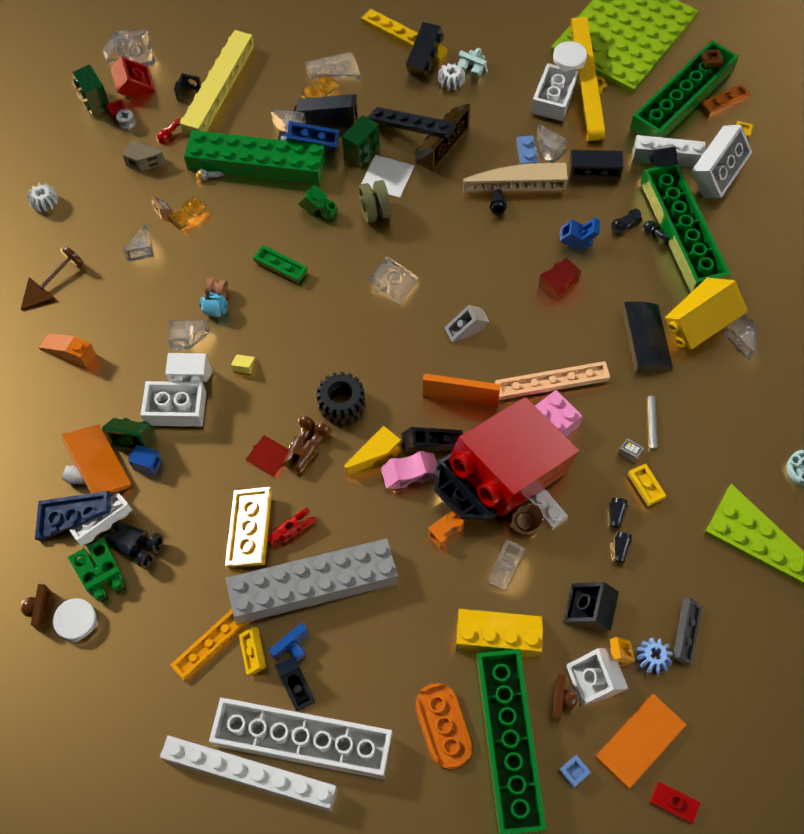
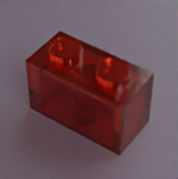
M565 258L561 262H556L553 268L549 271H544L540 275L538 287L554 301L579 282L581 270L569 259Z

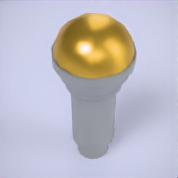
M200 169L197 171L196 176L200 181H204L208 178L222 177L223 171Z

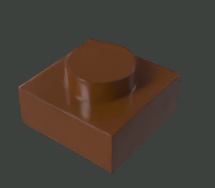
M719 49L703 51L702 59L705 68L722 67L723 59Z

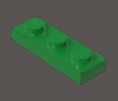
M264 245L261 246L253 257L254 262L298 284L308 272L307 266Z

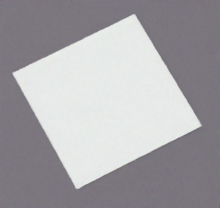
M375 155L361 184L368 183L373 190L374 181L384 180L388 194L400 198L414 165Z

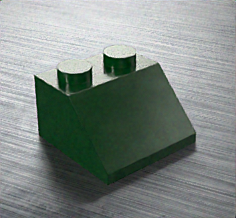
M124 417L121 419L113 418L102 427V431L111 447L134 450L136 445L150 448L155 433L150 423L146 421H131Z

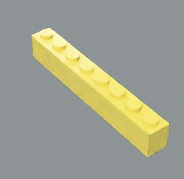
M234 30L232 35L229 36L227 44L222 48L220 56L215 60L213 68L209 70L206 80L202 82L199 92L195 94L192 104L188 106L185 116L180 120L183 135L190 137L192 130L206 132L254 48L251 34Z

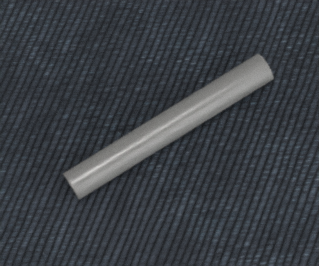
M649 396L650 450L655 451L658 449L655 396Z

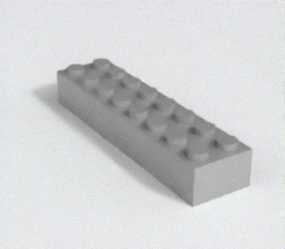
M386 538L227 577L226 583L233 616L237 625L396 585L398 575Z

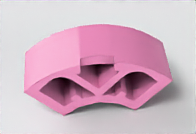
M418 451L409 457L388 460L381 467L386 489L406 488L409 483L419 481L421 484L435 478L437 462L434 453Z

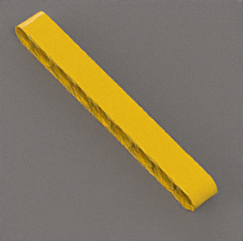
M587 16L570 18L572 41L581 44L587 52L584 67L576 69L579 71L578 83L587 141L605 140V126Z

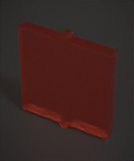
M263 435L257 445L253 446V450L247 456L246 461L274 477L281 466H284L283 463L289 450Z

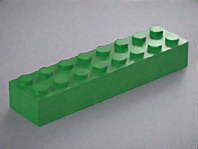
M711 40L633 114L629 129L638 135L665 138L734 71L739 56ZM719 49L723 59L722 67L705 68L702 59L703 51Z
M197 130L191 131L184 153L187 170L223 171V174L320 185L326 160L325 147L320 144Z
M678 164L645 169L641 185L662 231L669 237L667 242L690 292L696 289L706 278L728 280L730 271Z
M520 649L477 653L476 663L498 834H544L546 823Z

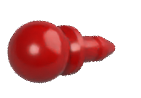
M181 118L175 120L168 129L164 127V130L157 133L156 137L159 143H167L170 140V137L173 136L172 132L180 125Z

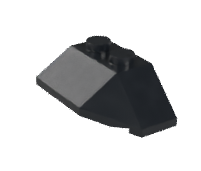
M451 453L437 462L433 491L459 519L491 520L499 514L493 507H487L482 503L477 490L466 478H460L454 473L449 461Z

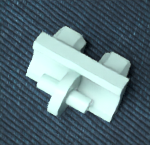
M477 48L475 51L470 50L469 53L460 51L458 65H461L464 72L469 66H472L471 73L476 77H480L483 71L487 72L488 70L487 61L484 60L485 55L481 54L482 50L480 48Z

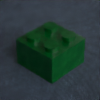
M89 64L73 71L74 79H72L75 88L78 89L76 93L80 101L84 100L83 105L86 111H90L93 117L108 111L106 104L109 103L104 86L91 65Z

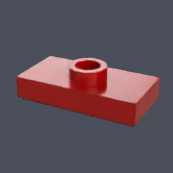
M657 782L649 802L689 824L694 823L701 802L661 782Z

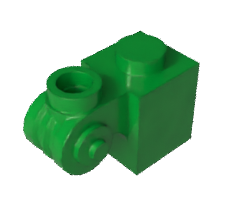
M315 185L306 192L298 204L311 215L317 210L321 211L322 217L327 220H331L338 211L335 202L327 199L328 195Z

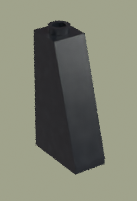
M357 94L299 99L298 104L294 106V116H296L298 123L349 129L358 120Z

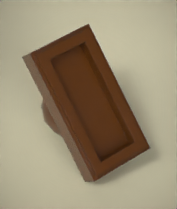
M38 584L36 597H28L21 604L22 614L26 617H32L31 625L36 630L44 631L52 592L45 584Z
M558 674L555 679L551 711L552 722L559 723L562 716V708L572 711L580 703L579 696L574 690H564L566 675Z

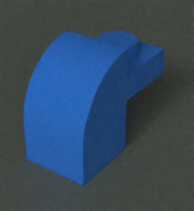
M594 217L584 225L573 219L561 227L559 242L572 248H588L593 246V238H596L600 233V220Z

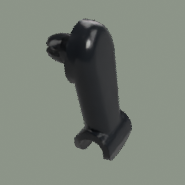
M632 209L628 212V215L614 220L611 224L612 231L616 234H622L636 222L638 224L641 223L640 210Z

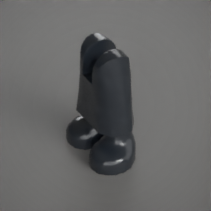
M118 521L111 526L117 531L115 535L105 531L102 536L110 546L127 558L132 559L136 557L137 565L143 569L153 562V553H159L164 540L163 535L160 533H154L148 538L147 531ZM137 545H139V546H141V547L144 546V547H146L147 549H149L150 551H148V550H142V549H140Z

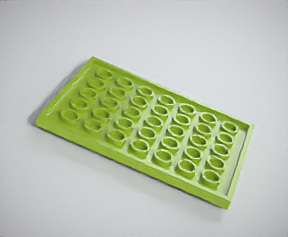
M592 0L578 17L587 16L596 75L634 93L697 17L699 10L678 0ZM570 26L551 46L550 52L554 53V49L560 43L572 41Z

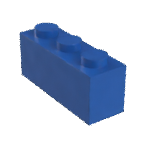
M289 121L286 127L285 141L324 145L325 150L335 151L338 146L340 130Z

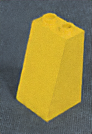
M706 278L665 319L678 347L693 349L745 314L748 309L735 280Z

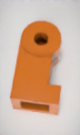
M451 511L428 528V536L441 549L447 544V537L463 529L464 519H459Z

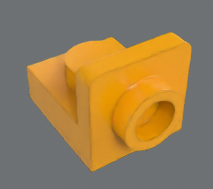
M619 637L610 639L611 655L615 661H618L620 667L635 662L630 641Z

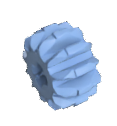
M653 637L648 642L644 640L641 643L642 647H638L636 650L640 654L636 657V660L642 661L639 667L642 669L646 666L647 674H650L652 669L656 675L660 674V670L666 672L668 670L667 666H670L673 662L670 659L673 652L666 651L669 648V644L662 646V639H658L657 643H655ZM655 653L658 657H655V659H653L651 657V654L654 655Z

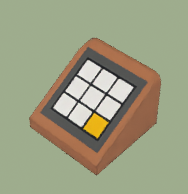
M152 197L154 209L162 219H166L174 214L166 202Z

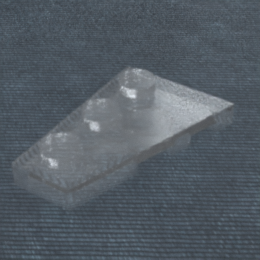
M352 52L305 62L310 79H329L330 77H340V79L355 77V79H360V73Z

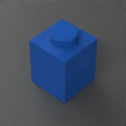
M136 445L134 451L132 450L129 454L131 467L133 470L155 476L162 460L159 452Z

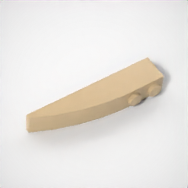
M534 163L497 168L464 178L463 192H493L495 189H500L503 192L566 190L568 181L566 163Z

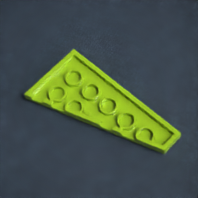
M730 484L704 534L804 586V551L735 486Z

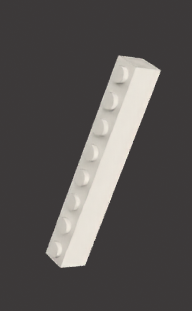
M167 736L160 755L164 762L328 812L332 811L338 791L337 787L332 784L172 736Z

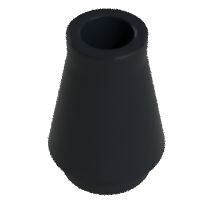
M495 189L492 193L490 210L493 214L501 215L505 212L507 204L503 191Z
M615 497L609 502L610 527H622L629 508L626 499Z
M616 532V536L613 537V561L618 563L626 562L633 543L631 534Z

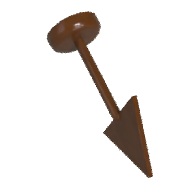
M63 245L61 253L66 259L41 285L37 284L30 277L28 278L21 310L54 299L55 297L47 292L44 287L69 261L79 266L83 263V260L72 249Z

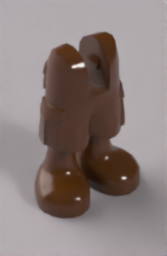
M301 415L298 419V424L301 427L300 436H295L292 439L283 463L285 467L291 468L296 457H300L295 467V471L298 473H302L308 463L313 460L319 450L318 443L330 436L332 432L328 425L322 422H318L316 425L310 417ZM314 431L312 439L307 441L308 437Z

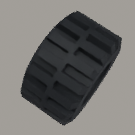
M335 372L332 373L333 376L331 377L329 375L326 376L325 381L322 380L320 386L317 387L316 393L321 415L326 417V420L329 422L333 420L334 424L341 422L343 425L346 424V421L354 422L353 418L358 419L365 407L363 384L359 382L356 376L353 378L350 373L345 375V372H340L337 375ZM337 394L351 396L344 403H336L331 400Z

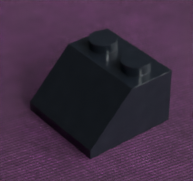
M605 582L572 583L563 622L591 631H611L619 592Z

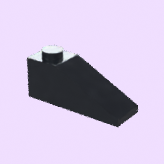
M410 427L401 433L402 452L451 451L454 449L458 437L463 434V430Z

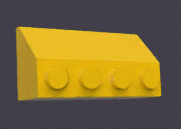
M459 609L456 638L457 651L484 653L520 649L521 657L540 658L543 640L542 616Z

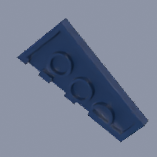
M103 491L39 501L35 540H44L110 513L112 493Z

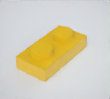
M646 463L628 472V476L648 507L666 498V494Z
M251 627L239 634L247 675H254L266 668L258 627Z

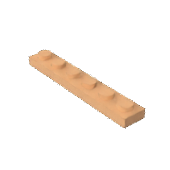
M603 361L495 380V384L501 385L499 400L606 382L610 380V374L606 362Z

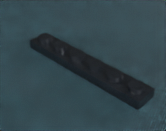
M376 107L367 117L379 125L446 139L456 128L455 123L452 121Z

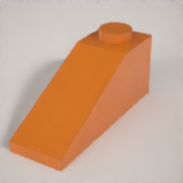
M48 333L38 347L42 351L86 369L96 355L90 342L68 335Z

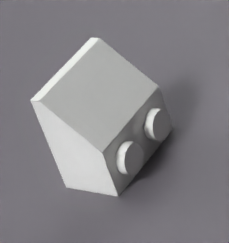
M168 353L165 374L169 382H208L212 374V368L206 354Z
M598 648L566 665L575 691L579 696L581 706L612 697L628 689L619 663L612 657L610 648Z

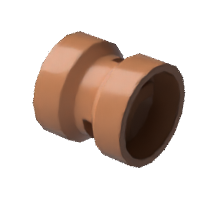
M209 277L205 285V294L213 292L226 297L228 281H216L215 278Z

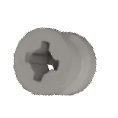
M122 109L117 113L116 118L122 130L129 131L135 127L136 122L132 111Z

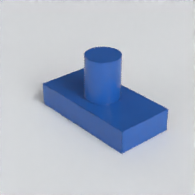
M303 623L299 624L269 649L271 656L277 661L289 651L296 661L301 660L306 655V651L299 642L309 635L306 626Z

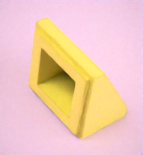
M237 354L231 364L232 371L251 374L255 357Z

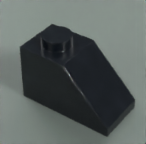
M668 144L651 148L652 152L649 153V160L655 167L678 164L675 145Z
M294 656L274 665L296 711L315 702Z

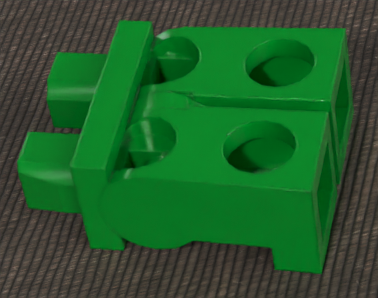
M104 538L87 546L92 558L85 548L68 556L86 591L97 601L107 596L103 588L111 585L114 591L124 588L122 579L124 576Z

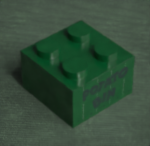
M362 115L342 136L344 160L359 168L369 161L370 157L380 148L378 123Z

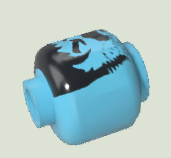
M208 292L204 297H201L199 306L202 308L203 314L218 318L226 313L228 301L225 300L224 295Z

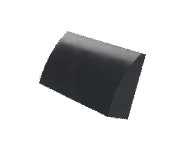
M640 301L624 302L622 313L635 373L672 370V361L658 304Z

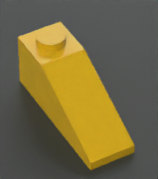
M383 426L344 465L345 474L349 476L396 457L401 451V439Z

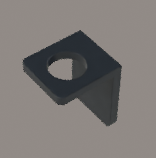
M182 73L174 86L176 99L180 100L186 87L200 90V78ZM189 79L194 80L197 84L190 83Z

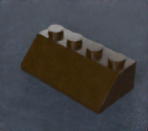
M467 103L454 107L449 113L445 114L443 120L454 122L456 128L447 139L428 135L424 143L418 146L415 151L417 164L432 172L436 169L469 129L470 104Z

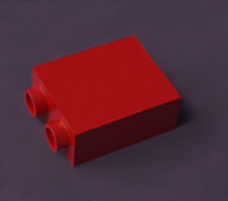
M524 397L459 436L449 461L454 473L460 478H466L475 487L482 503L487 507H493L501 516H504L567 474L579 450Z

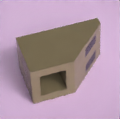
M132 141L123 154L126 166L139 171L157 167L166 162L162 150L136 141Z

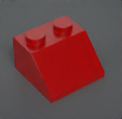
M120 56L112 66L111 72L117 93L132 98L155 91L148 66Z

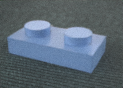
M534 136L517 137L516 143L520 165L538 163Z

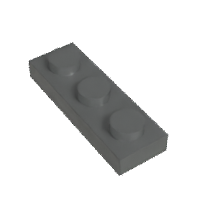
M692 598L683 599L677 637L673 649V658L685 666H692L702 606Z

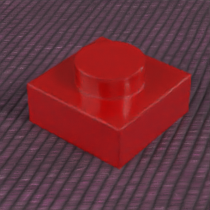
M122 99L106 104L113 120L117 119L116 115L120 110L126 109Z

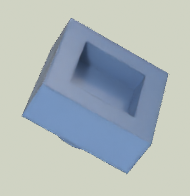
M577 755L559 769L573 788L591 773Z

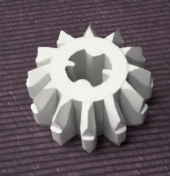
M448 63L447 66L442 65L438 72L439 84H441L442 88H447L448 91L450 89L455 91L456 88H461L465 82L464 69L461 68V65L456 66L455 63L453 65Z
M39 183L37 187L32 186L33 190H28L27 200L33 210H37L39 213L42 210L47 212V209L53 210V206L57 205L58 195L55 189L47 183L44 185Z

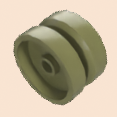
M384 180L374 181L373 191L368 183L360 184V204L366 222L376 221L377 212L382 220L391 218V204Z

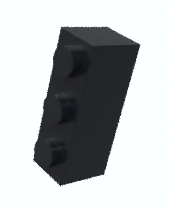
M422 22L405 64L408 73L427 77L428 72L432 69V61L438 54V46L444 39L441 26Z
M571 150L569 158L570 177L621 178L624 168L623 151Z

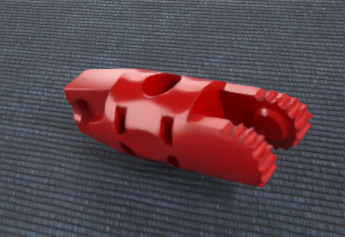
M304 508L274 528V532L267 539L270 545L273 547L280 542L284 544L316 523L315 517H310L301 524L299 523V520L309 514V508Z

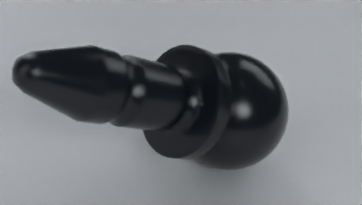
M649 220L644 223L643 230L645 233L650 234L652 237L657 236L665 241L669 240L667 234L661 231V227L656 222Z

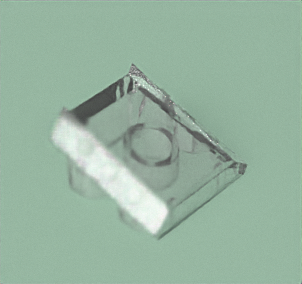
M146 29L115 36L120 56L145 66H153L155 57Z
M386 256L375 272L371 274L369 282L374 285L375 292L379 294L386 293L391 301L401 304L419 278L393 258Z

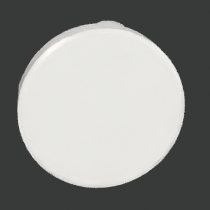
M566 41L556 46L553 60L561 72L582 69L584 67L587 52L581 44Z
M79 598L70 599L62 603L57 608L53 617V625L56 632L62 638L71 642H77L88 636L98 623L96 612L92 605L86 600Z

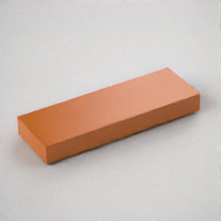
M739 84L700 102L699 106L710 117L749 99L751 94L742 84Z

